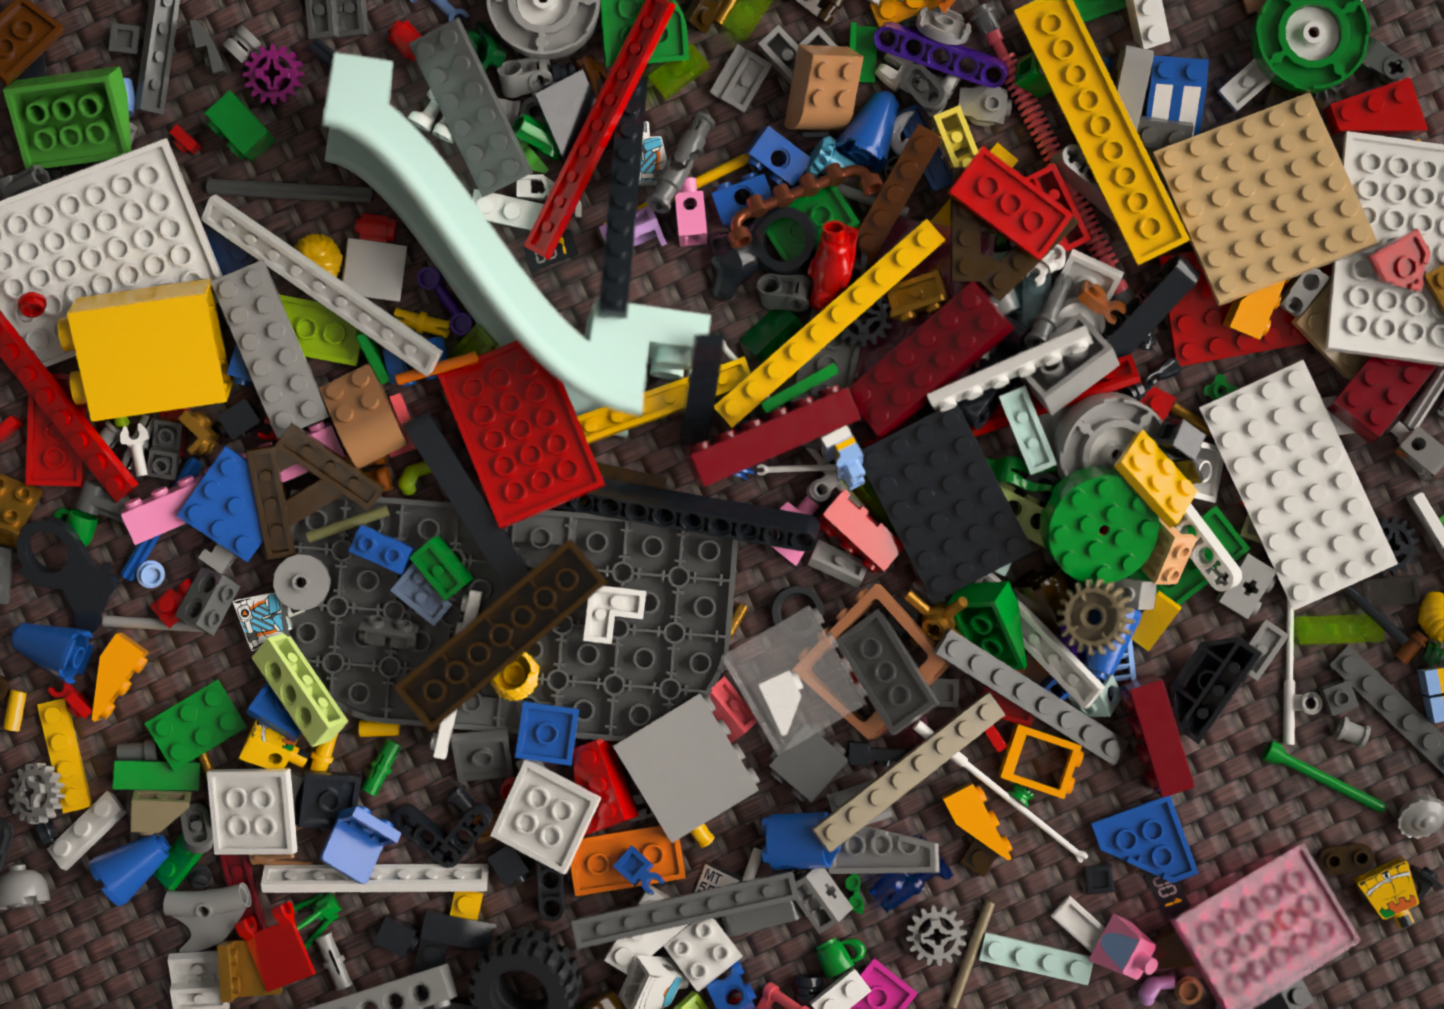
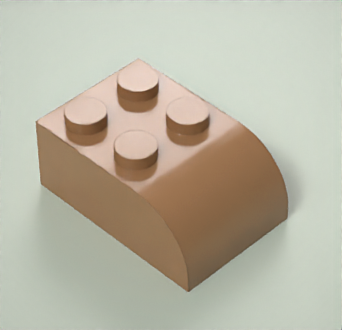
M798 45L784 126L788 129L844 130L850 123L853 115L863 56L849 47Z
M369 363L319 388L340 439L356 467L361 468L408 445L384 387L379 383Z

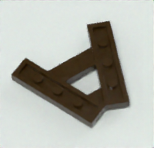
M966 167L951 168V187ZM950 195V282H978L997 302H1000L1040 261L1035 260L1017 245L1000 261L980 253L981 227L1003 237L1005 236ZM1073 216L1044 257L1079 223Z
M292 422L275 445L249 448L246 451L267 560L296 555L291 526L327 504L345 495L369 511L385 489L383 484ZM295 463H299L319 477L318 480L288 498L285 497L281 472Z

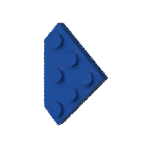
M225 445L179 509L176 516L246 562L251 559L263 542V535L248 460Z
M1160 796L1090 822L1099 849L1108 854L1116 856L1171 883L1199 874L1171 796L1164 798Z

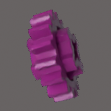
M271 44L269 51L260 46L261 54L257 55L252 52L250 55L254 59L253 62L244 63L249 68V72H244L243 77L250 79L245 84V87L247 89L254 88L251 96L256 99L261 95L260 102L264 105L269 99L273 106H277L279 99L288 104L287 96L291 95L296 98L295 88L303 89V85L298 81L305 77L303 72L298 71L303 64L301 61L294 62L297 57L294 52L287 55L286 46H282L279 51H277L275 44ZM280 58L286 60L291 69L282 68ZM267 59V62L261 68H258ZM275 69L280 76H275V81H272L268 75L273 74ZM257 81L265 82L268 92L260 89ZM287 82H290V84L287 86V88H285L283 91H281V88H282Z

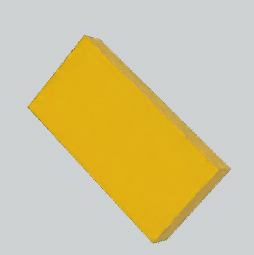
M1158 591L1155 595L1154 609L1143 611L1141 621L1132 640L1149 651L1182 607Z

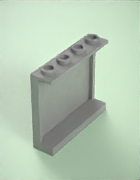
M697 693L693 698L613 745L671 843L759 791L756 785L760 782L752 767L746 769L742 762V759L745 758L743 751L738 743L731 744L727 735L731 734L723 719L717 721L713 714V711L716 710L715 705L708 695L703 697L701 693Z

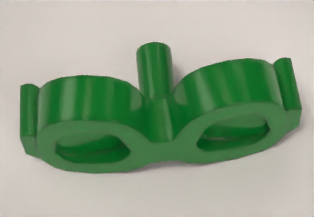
M858 873L849 875L845 880L846 888L853 891V895L849 897L848 901L853 907V911H856L857 914H863L864 902L861 895H859L861 881Z

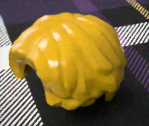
M310 234L298 240L294 249L333 276H338L343 255L337 244L334 243V240L324 236V234Z
M1429 592L1419 608L1418 623L1430 639L1444 642V593Z
M525 652L491 680L490 683L500 698L508 699L509 701L522 700L531 694L538 685L539 665L532 659V656Z

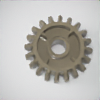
M1099 578L1095 583V587L1092 579L1085 580V588L1081 583H1076L1077 594L1073 590L1068 589L1066 593L1071 598L1070 601L1066 599L1060 600L1062 605L1067 606L1066 610L1057 611L1058 615L1065 616V620L1057 622L1058 626L1067 627L1061 633L1062 637L1072 635L1068 645L1074 646L1079 642L1078 652H1084L1088 646V655H1095L1096 649H1098L1100 655H1105L1107 651L1106 645L1110 651H1116L1117 647L1114 641L1124 645L1126 641L1121 634L1131 635L1132 633L1130 629L1125 628V625L1135 623L1134 619L1127 618V614L1133 613L1134 608H1125L1124 606L1131 601L1130 597L1120 599L1119 597L1123 594L1124 590L1117 588L1112 592L1114 582L1111 581L1106 584L1105 588L1103 579ZM1094 609H1098L1102 614V620L1097 625L1090 621V613Z

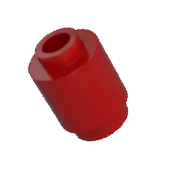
M398 20L388 30L390 34L388 41L406 59L410 58L413 62H416L417 60L408 43L422 37V35L408 20L403 23Z
M363 212L362 218L357 217L355 234H360V240L382 243L395 241L397 231L396 219H391L387 215Z

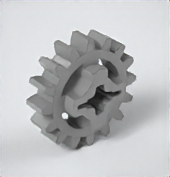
M46 763L26 764L25 769L17 771L19 778H12L11 781L15 784V787L9 789V793L13 794L14 798L9 800V804L16 805L12 812L13 814H20V821H27L28 824L48 823V818L56 817L54 810L62 809L59 799L65 798V795L60 793V789L65 784L58 783L61 774L53 773L55 767L46 766Z
M931 904L930 911L928 912L921 907L920 912L922 915L918 917L912 914L911 917L915 923L914 925L907 924L906 926L908 930L912 931V934L906 935L907 941H913V944L909 946L910 951L918 950L916 958L920 960L925 956L927 965L936 960L938 966H942V959L944 958L950 963L953 962L951 957L953 953L961 955L958 946H966V942L961 939V936L966 935L967 931L966 929L959 928L964 921L962 918L954 919L957 914L954 909L946 913V905H942L940 910H937L935 905ZM940 917L947 919L953 927L942 925ZM929 919V923L927 924V926L924 929L919 930L921 924L925 920ZM934 929H938L940 933H943V935L939 936L938 941H934L929 936L934 934ZM953 940L951 946L944 951V946L947 942ZM919 943H928L932 947L933 953L923 949Z

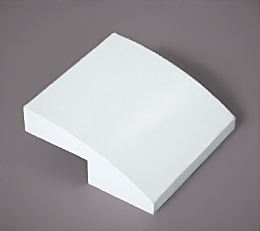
M348 238L342 282L365 298L400 302L407 246Z
M217 951L169 954L170 995L173 1009H230V1002L221 1003Z

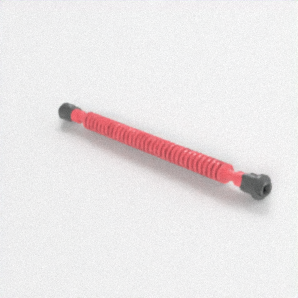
M987 3L972 10L973 16L969 20L971 23H975L988 45L993 47L997 57L1007 64V77L1009 79L1005 80L1004 83L1005 85L1012 84L1007 89L1009 92L1015 90L1010 95L1012 98L1018 96L1014 103L1015 105L1021 103L1017 107L1018 111L1025 110L1020 115L1022 118L1028 116L1023 121L1025 124L1031 122L1027 129L1031 130L1034 128L1030 135L1031 137L1038 136L1033 141L1034 143L1041 142L1036 147L1038 150L1044 148L1040 152L1041 156L1047 154V157L1043 158L1044 163L1051 162L1053 156L1060 151H1057V148L1061 147L1060 142L1053 143L1058 138L1057 136L1050 137L1055 132L1053 129L1047 131L1052 126L1050 123L1044 125L1048 118H1041L1045 114L1044 110L1037 111L1042 108L1041 104L1034 105L1039 101L1038 98L1031 99L1034 96L1033 94L1028 93V91L1015 84V65L1018 59L1012 60L1016 56L1015 53L1009 54L1002 41L1004 37L994 13L996 10L995 6L988 7ZM1063 179L1090 235L1091 240L1085 242L1086 246L1092 244L1093 247L1088 249L1089 252L1094 250L1096 252L1091 255L1092 258L1098 257L1099 261L1116 268L1115 264L1119 260L1118 258L1112 260V257L1116 256L1115 252L1109 254L1108 251L1113 248L1112 246L1107 248L1105 246L1110 243L1109 240L1102 241L1106 234L1102 233L1099 235L1098 233L1103 230L1102 226L1095 227L1100 224L1099 220L1092 221V219L1097 217L1096 214L1089 215L1093 208L1086 209V206L1090 205L1089 200L1083 203L1082 200L1086 198L1083 195L1080 196V193ZM1124 278L1121 279L1117 286L1114 298L1126 306L1136 295L1129 288Z

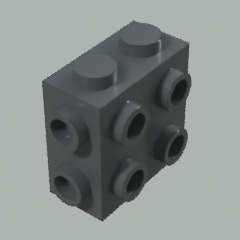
M804 722L802 725L796 723L787 734L790 738L783 747L778 744L768 756L771 759L768 764L772 768L769 773L780 783L786 780L793 786L791 792L802 802L807 798L811 803L848 761V758L844 755L847 750L835 740L832 744L823 737L826 732L815 722L811 725L807 722Z

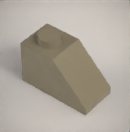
M134 790L131 800V832H138L140 835L160 833L189 808L191 792Z

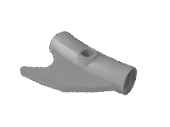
M243 882L211 890L167 891L163 904L164 914L178 919L191 931L190 939L180 948L179 952H196L223 942L235 927V923L239 922L246 908L251 905L252 899L249 888Z

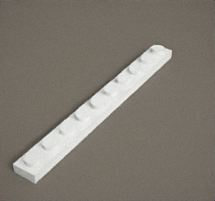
M215 194L209 198L200 220L259 261L264 260L266 266L425 376L433 372L443 352L442 350Z

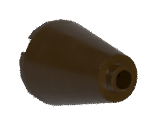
M1057 563L1043 565L1044 571L1036 573L1035 569H1032L1013 581L1012 589L1016 597L1062 642L1060 626H1058L1057 622L1065 620V616L1058 615L1057 611L1066 610L1067 606L1062 605L1060 600L1066 599L1070 601V597L1066 593L1068 590L1066 572Z
M1200 909L1192 912L1150 939L1156 945V949L1151 956L1158 962L1155 971L1209 966L1220 963L1219 958H1213L1212 954L1216 953L1217 949L1207 922L1203 923L1199 919L1200 916H1203Z

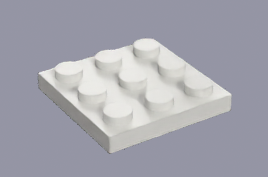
M524 760L490 836L565 874L568 872L602 797L531 760Z
M211 769L207 772L214 855L294 854L297 852L290 769Z

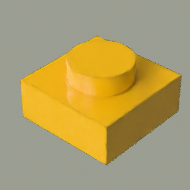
M455 891L450 915L478 920L484 892Z

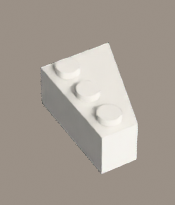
M649 884V888L653 890L654 895H649L644 891L636 905L670 898V896ZM687 925L616 940L605 955L604 961L628 975L636 956H652Z

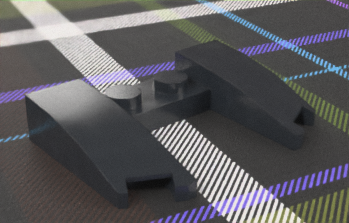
M428 908L425 914L413 974L444 965L449 945L483 951L486 945H489L493 939L491 929L497 928V923L480 919L472 920L450 915L449 912ZM423 985L419 988V994L422 998L427 999L429 994L428 989ZM449 999L451 1005L439 1008L477 1009V1006L473 1007L471 1003ZM430 1005L423 1009H434V1007Z

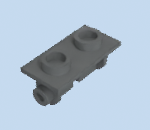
M364 615L359 626V639L364 640V643L384 646L386 637H391L390 647L410 650V648H416V635L420 624L412 623L406 619L396 621L385 619L380 615Z

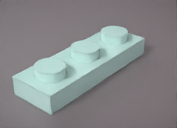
M1024 385L999 395L1030 475L1057 465L1026 386Z

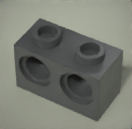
M201 567L175 617L195 629L214 636L241 586L220 573Z

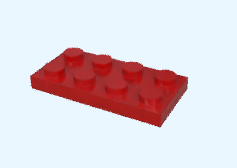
M984 146L980 147L948 192L949 195L1037 261H1041L1073 216L1070 211Z
M52 374L74 402L70 387V374ZM28 393L25 485L82 487L85 463ZM87 404L76 405L86 417Z

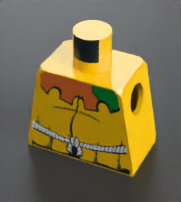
M255 720L239 759L266 769H284L287 762L303 768L310 753L296 747L297 740L294 743L260 721Z
M1402 856L1353 878L1359 889L1383 920L1393 916L1399 929L1414 923L1408 909L1418 905L1419 900L1408 862Z

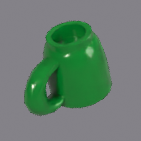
M57 509L53 517L64 520V516L67 515L66 522L73 527L85 547L88 546L94 536L98 518L93 514L80 510Z
M834 937L816 947L819 964L827 979L833 978L853 967L854 962L861 960L866 953L865 945L860 940L854 938L838 941ZM844 945H850L855 950L856 954L853 958L850 957Z

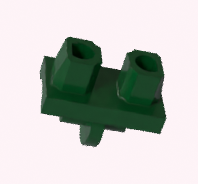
M477 21L476 32L466 31L484 71H486L488 65L500 68L507 55L505 49L499 47L500 38L498 35L489 33L485 23Z

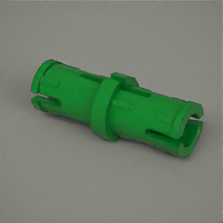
M385 739L379 755L370 764L372 768L361 787L363 791L377 797L387 774L390 775L392 772L391 766L399 750L402 748L400 744L390 739Z

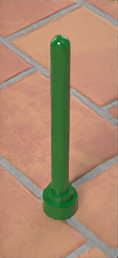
M1273 740L1268 742L1262 753V760L1271 765L1282 763L1377 812H1384L1386 809L1384 802L1287 754L1286 750L1283 749V745Z

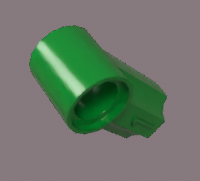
M521 113L512 125L516 138L535 147L536 151L542 155L558 161V153L545 124Z

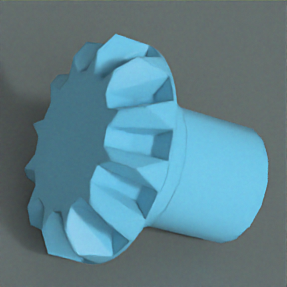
M829 136L824 137L819 141L818 145H815L813 152L810 153L812 161L805 169L806 174L812 173L816 177L819 173L825 175L824 169L832 163H839L841 168L855 165V162L839 154L834 149L835 139Z

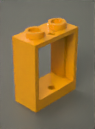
M1015 723L998 776L1064 799L1066 793L1071 794L1074 787L1075 778H1072L1075 767L1079 768L1084 756V752L1081 751L1082 745ZM1026 735L1071 749L1058 789L1014 774Z

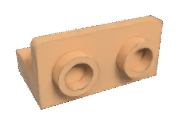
M1159 519V533L1156 545L1140 569L1155 585L1177 584L1197 538L1193 534H1180L1174 527L1169 528Z

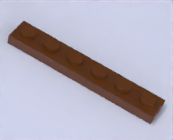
M917 124L883 184V188L879 191L858 229L856 257H860L861 249H866L867 265L871 266L943 138L920 124ZM852 272L851 280L856 281L858 274Z

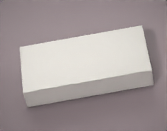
M1067 895L1050 914L1055 921L1091 953L1093 952L1105 927L1070 895Z

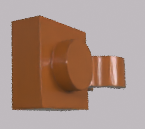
M1085 280L1079 287L1077 299L1097 315L1102 314L1109 323L1115 324L1117 317L1111 311L1119 310L1122 314L1126 312L1125 304L1118 300L1108 301L1106 292L1099 285H1092Z

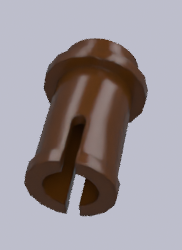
M1416 629L1412 633L1408 632L1409 640L1393 653L1406 666L1422 647L1426 648L1427 646L1425 643L1428 639Z

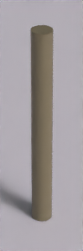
M989 900L984 901L946 1004L952 1008L957 1009L995 907V903Z

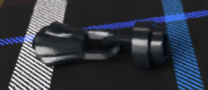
M1170 357L1147 377L1140 378L1141 382L1124 387L1123 394L1140 401L1156 383L1178 375L1182 371L1180 362L1177 358Z

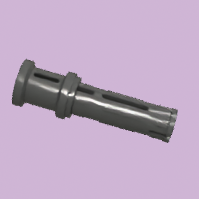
M1060 273L1057 275L1041 313H1038L1033 318V328L1024 338L1025 344L1030 349L1048 342L1051 333L1056 331L1058 327L1056 319L1074 283V280L1069 275H1067L1064 284L1062 280L1065 274Z

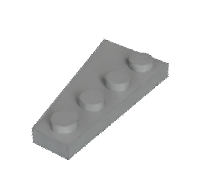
M863 826L841 844V849L829 868V874L939 872L938 843Z

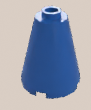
M888 91L874 93L836 139L834 149L838 147V153L855 162V165L863 167L866 165L872 166V172L883 171L887 164L899 108L895 95Z
M1094 609L1090 613V621L1097 625L1102 620V614L1098 609ZM1134 609L1133 613L1127 614V618L1134 619L1135 623L1125 625V628L1130 629L1132 633L1131 635L1121 634L1126 641L1124 645L1114 641L1117 647L1116 651H1110L1106 645L1107 651L1105 655H1100L1098 649H1096L1095 655H1088V646L1086 647L1085 667L1097 679L1106 680L1107 676L1114 675L1141 621L1142 612Z
M22 623L15 627L11 634V642L15 650L67 684L75 683L77 680L73 678L77 674L83 675L90 662L94 646L89 644V637L93 638V634L84 629Z
M154 833L94 857L89 861L88 865L95 881L100 879L104 888L101 890L120 907L136 894L169 857L168 850L171 847L163 835L157 836Z

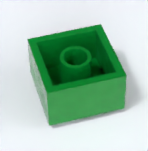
M230 90L205 112L210 118L207 124L222 139L226 137L229 139L226 145L241 160L246 157L253 162L277 140Z

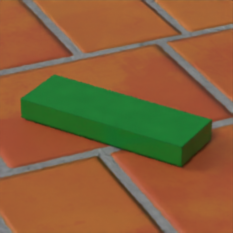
M832 363L760 403L757 407L761 414H766L838 374L839 370L835 363Z
M114 760L112 788L199 791L200 762H189L173 772L167 761Z

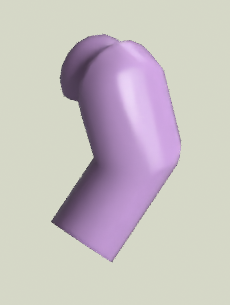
M1174 975L1148 977L1138 991L1139 1002L1144 1006H1151L1160 990L1175 989Z

